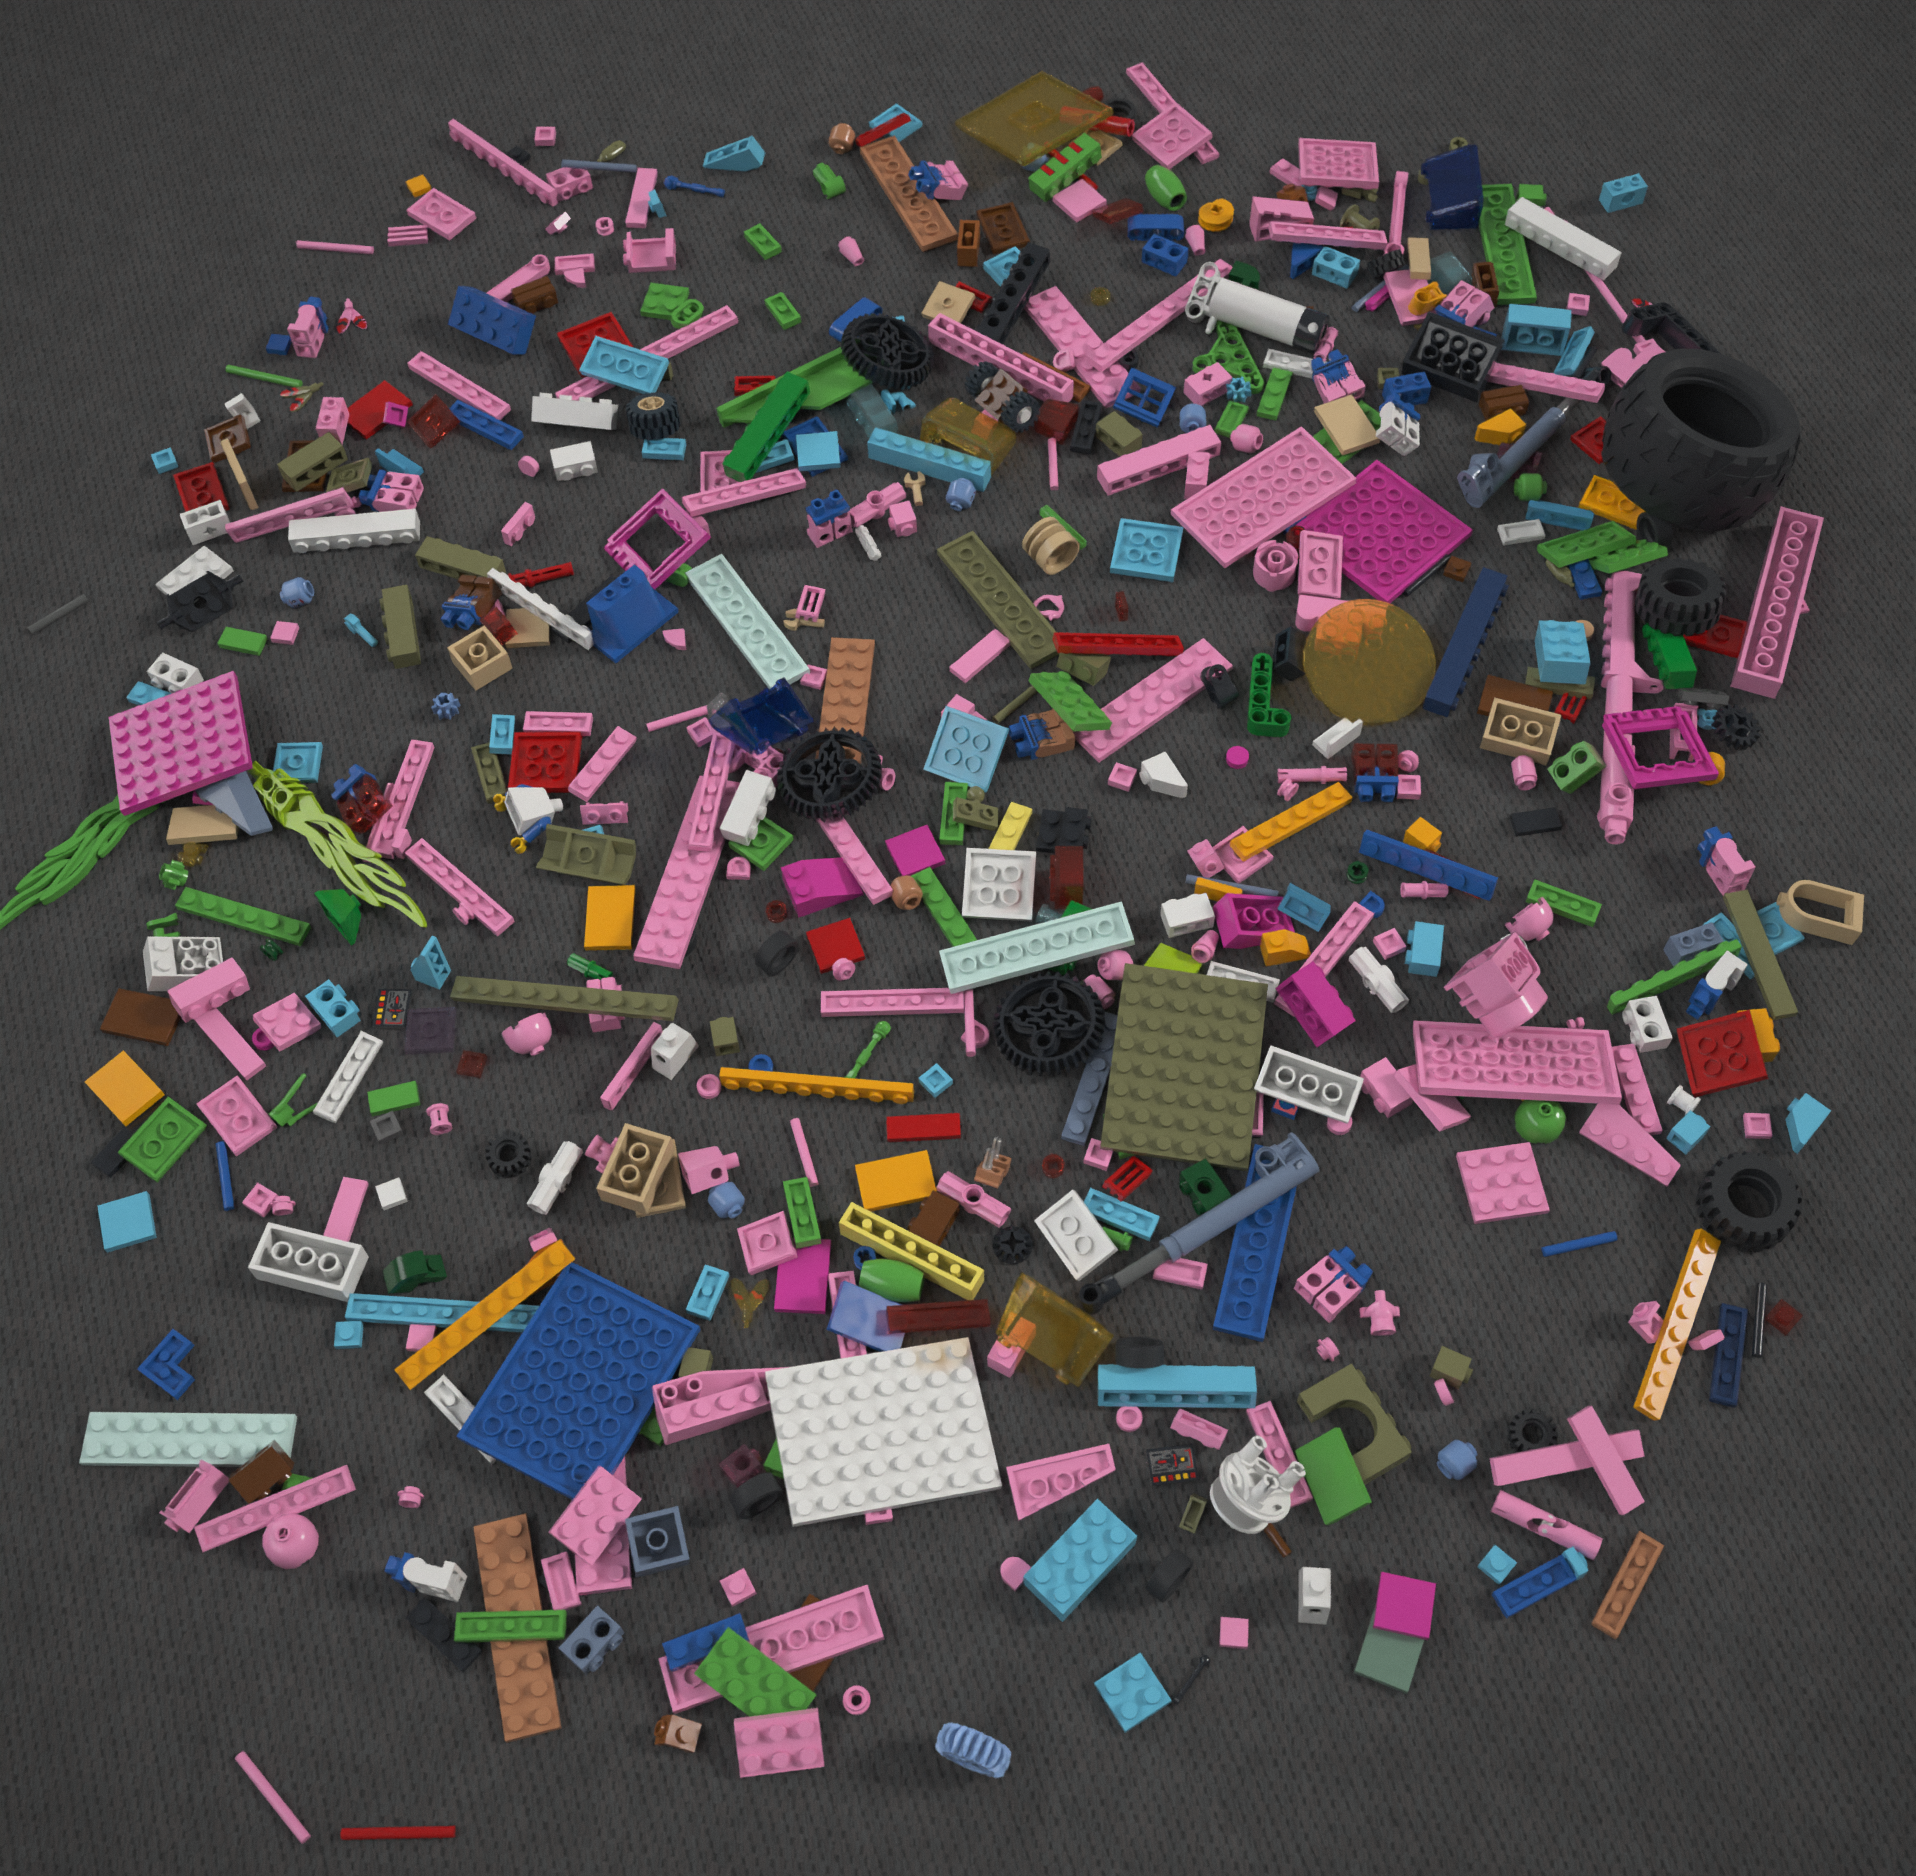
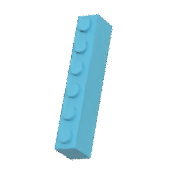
M875 427L867 442L870 459L917 473L920 471L924 475L948 482L958 480V478H965L973 483L976 490L984 492L991 478V461Z
M1114 1364L1098 1365V1406L1255 1408L1256 1405L1255 1367L1161 1365L1154 1368H1129Z

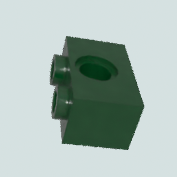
M1206 1158L1180 1172L1179 1188L1185 1196H1190L1193 1201L1192 1207L1198 1216L1232 1196ZM1206 1188L1209 1190V1193L1202 1194L1198 1189Z

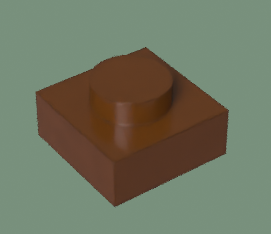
M1451 556L1443 576L1464 582L1472 563Z

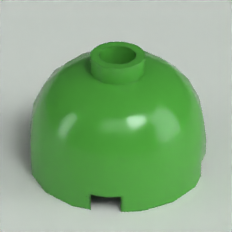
M1523 1100L1515 1112V1127L1522 1138L1535 1144L1537 1142L1547 1144L1556 1140L1563 1131L1566 1115L1558 1101Z

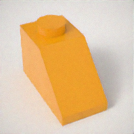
M1509 409L1478 425L1474 439L1478 442L1507 446L1511 443H1516L1524 435L1526 424L1512 409Z
M1286 929L1262 933L1260 949L1266 967L1308 959L1311 956L1306 937Z

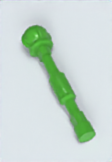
M880 1021L877 1023L873 1030L874 1035L866 1049H863L855 1061L856 1065L845 1078H856L857 1072L861 1067H864L877 1042L885 1039L886 1035L890 1032L891 1027L888 1022Z

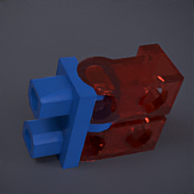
M1354 743L1351 753L1355 792H1358L1360 801H1372L1373 793H1381V801L1393 802L1399 783L1398 744H1377L1375 750L1374 744ZM1361 750H1367V751H1369V753H1358V752L1361 751ZM1384 750H1389V751H1391L1392 753L1389 754V753H1381V752L1384 751Z
M354 764L349 769L350 777L347 780L343 778L338 779L333 784L335 792L332 794V797L336 800L346 825L350 829L363 834L377 822L376 818L380 819L393 805L390 800L384 797L375 776L366 772L363 767Z

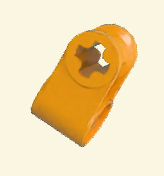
M1432 282L1415 291L1408 305V310L1413 315H1423L1440 305L1447 297V294L1442 293L1437 282Z

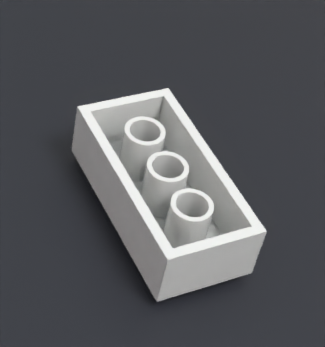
M268 1222L248 1268L258 1280L348 1302L349 1295L354 1293L369 1257L362 1245Z

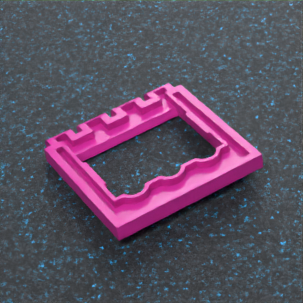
M662 488L607 539L609 543L605 545L604 549L625 571L634 564L639 567L646 575L651 587L655 590L711 537ZM657 513L685 543L669 555L654 571L631 548L626 540Z
M1680 706L1666 707L1663 710L1657 708L1643 710V712L1639 710L1623 712L1622 714L1611 713L1604 715L1602 727L1633 789L1716 780L1719 772L1687 711H1682ZM1679 728L1695 759L1693 763L1679 761L1675 762L1674 765L1661 763L1655 764L1654 767L1650 768L1639 766L1634 757L1635 754L1623 734Z

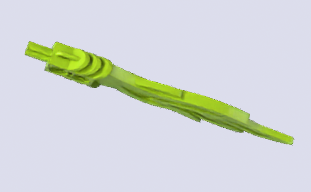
M257 761L252 763L253 768L247 771L257 780L253 787L259 792V799L265 804L267 811L287 830L293 829L306 836L318 858L328 868L334 869L340 880L354 894L377 907L385 908L384 903L392 905L419 926L427 928L426 920L415 902L407 894L391 887L377 875L379 874L399 886L406 887L401 876L380 860L381 854L360 844L352 830L343 821L325 814L314 797L315 794L311 791H306L308 788L300 784L301 781L299 779L291 778L281 768L273 771L264 769ZM316 823L328 830L331 841L311 824ZM334 827L337 828L343 834V836L340 833H338L334 829ZM352 856L372 862L385 869L388 873L368 865L356 864ZM363 874L380 888L396 894L408 904L410 909L400 902L376 892Z

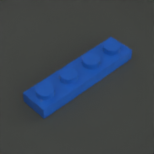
M457 400L445 412L447 419L510 450L524 437L522 431L460 400Z

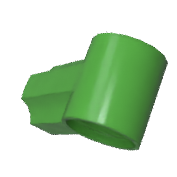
M824 163L817 164L813 170V175L821 185L823 194L828 196L827 199L845 193L846 188L843 179L840 176H836L828 165Z

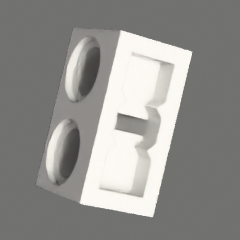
M163 652L147 670L152 685L158 689H167L170 693H175L204 681L198 668Z
M1657 996L1629 1000L1622 1016L1626 1025L1629 1024L1631 1042L1637 1046L1639 1053L1667 1048L1672 1040V1035Z

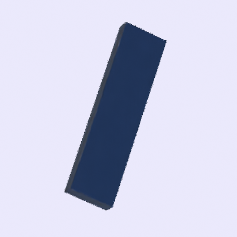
M1724 1303L1720 1305L1717 1330H1721L1725 1338L1715 1344L1709 1402L1734 1408L1737 1406L1748 1309Z

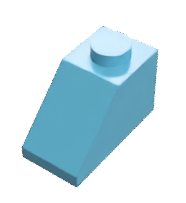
M1807 1093L1800 1100L1795 1098L1787 1108L1790 1111L1786 1118L1787 1128L1793 1151L1797 1154L1831 1112L1830 1109Z

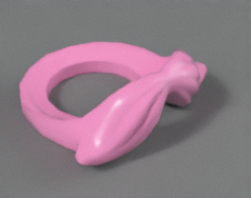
M1043 595L1033 603L1036 608L1044 600H1051L1055 603L1059 611H1040L1049 621L1060 618L1064 610L1062 595Z

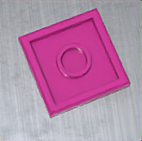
M928 825L885 840L886 846L901 876H912L928 867L934 869L945 864V859Z
M1381 1572L1373 1628L1428 1640L1436 1583Z

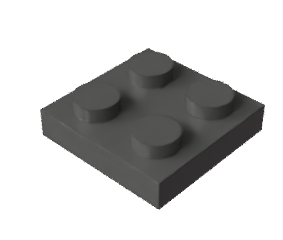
M1703 688L1674 689V695L1680 698L1679 701H1683L1684 704L1697 705L1698 702L1707 704L1706 706L1715 708H1720L1721 704L1728 705L1729 695L1721 690Z

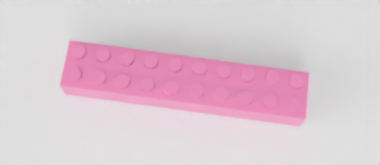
M1780 507L1773 523L1730 687L1775 699L1785 675L1823 517Z

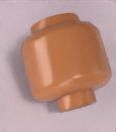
M840 123L831 129L829 145L835 153L844 154V152L852 150L855 133L851 126Z
M907 875L895 878L890 885L893 889L891 899L895 905L903 910L916 908L923 895L918 883L914 878Z

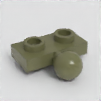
M973 786L967 792L968 800L956 797L953 801V821L995 831L998 828V808L981 804L985 798L984 790L981 787Z

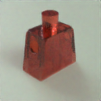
M1046 399L1041 409H1039L1040 415H1036L1038 420L1035 421V432L1047 438H1055L1056 443L1063 445L1077 421L1079 405Z

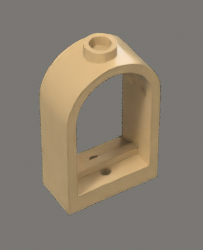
M1801 880L1794 883L1787 893L1780 892L1776 904L1779 906L1782 918L1789 926L1798 931L1853 945L1862 933L1863 894L1811 880ZM1793 897H1802L1845 909L1844 924L1805 913L1796 905Z

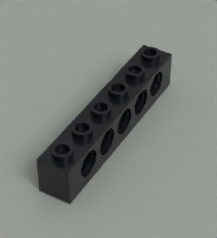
M1030 242L1027 243L1024 249H1021L1016 264L1011 266L1008 278L1003 280L1001 290L998 294H995L990 309L985 311L983 321L977 325L976 332L1002 345L1004 344L1051 262L1050 249Z

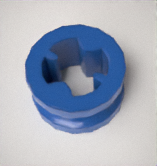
M869 1246L859 1247L854 1252V1263L859 1270H862L863 1266L860 1255L864 1257L866 1253L869 1254L870 1260L876 1259L875 1251Z

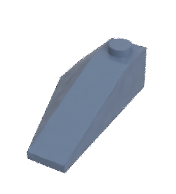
M246 771L195 790L201 800L212 803L216 806L215 810L220 814L223 812L232 818V822L250 836L272 831L273 827Z

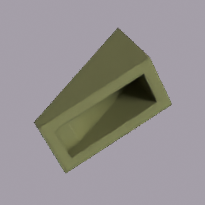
M1192 1493L1179 1527L1195 1533L1208 1499Z

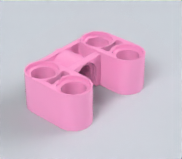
M746 730L734 733L736 734V742L729 773L737 771L746 763L755 769V773L772 778L776 788L778 786L777 770L781 768L779 767V762L783 761V754Z

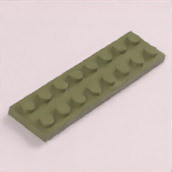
M974 531L937 549V555L997 629L1008 638L1010 645L1030 669L1060 654L1057 653L1052 640L1053 634L1056 632Z

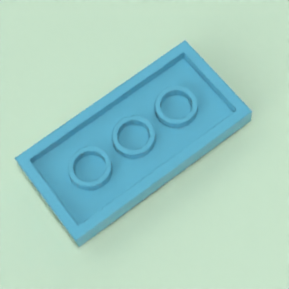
M595 336L579 371L582 375L646 394L656 393L670 362L668 358Z

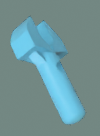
M350 613L344 618L345 625L352 633L360 635L371 647H375L378 644V641L361 626L360 620L355 615Z

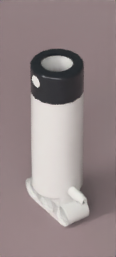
M1207 262L1202 265L1185 308L1187 317L1193 323L1201 322L1205 315L1210 317L1205 331L1207 334L1212 333L1217 320L1314 354L1318 349L1319 340L1324 337L1330 320L1329 315L1222 278L1220 277L1217 265L1213 262ZM1208 270H1215L1214 276L1210 278L1205 276ZM1207 289L1208 293L1205 296H1198L1199 290ZM1193 308H1200V312L1196 316L1190 315Z

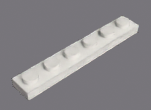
M492 568L487 573L488 578H493L502 594L587 650L594 645L592 632L588 627L579 625L570 615L562 614L553 604H547L536 593H530L521 583L513 582L504 572H498Z

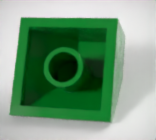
M344 889L319 890L314 894L326 917L351 946L355 944L361 919V913L358 909L361 904L353 894L349 896Z

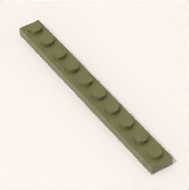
M456 976L450 995L452 1000L460 1002L663 1021L674 1020L679 1001L675 995Z

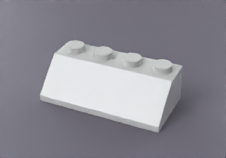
M1270 1046L1254 1090L1348 1124L1364 1078Z

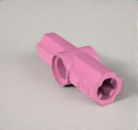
M897 482L881 491L868 493L865 501L849 511L852 527H859L870 519L882 518L885 510L890 505L897 504L905 499L906 493L902 485Z
M949 1171L943 1174L936 1187L938 1192L962 1205L966 1212L977 1214L998 1228L1006 1222L1011 1212L1010 1207L984 1193L983 1188L979 1185L969 1184ZM972 1196L979 1198L977 1202H970L967 1199Z

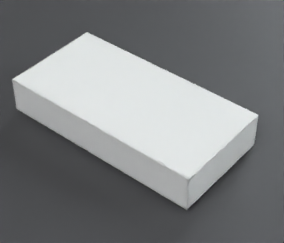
M1540 519L1498 525L1497 528L1503 545L1542 540L1546 536Z

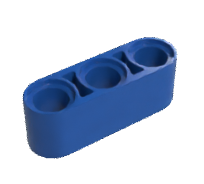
M1177 214L1131 215L1127 220L1128 238L1132 241L1134 239L1149 241L1153 234H1156L1170 241H1173V239L1179 241L1184 237V219Z
M866 297L862 298L834 321L829 329V335L841 342L844 329H846L849 322H852L854 318H858L859 315L882 314V307Z

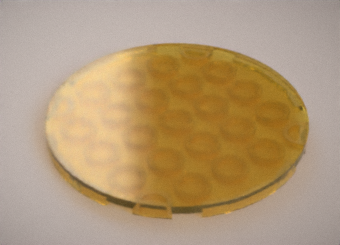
M1372 599L1352 600L1328 610L1311 629L1303 652L1304 672L1309 681V686L1317 699L1321 700L1335 715L1347 718L1353 723L1361 719L1363 725H1383L1384 723L1398 721L1411 714L1424 701L1436 670L1433 646L1422 626L1401 608L1384 601Z

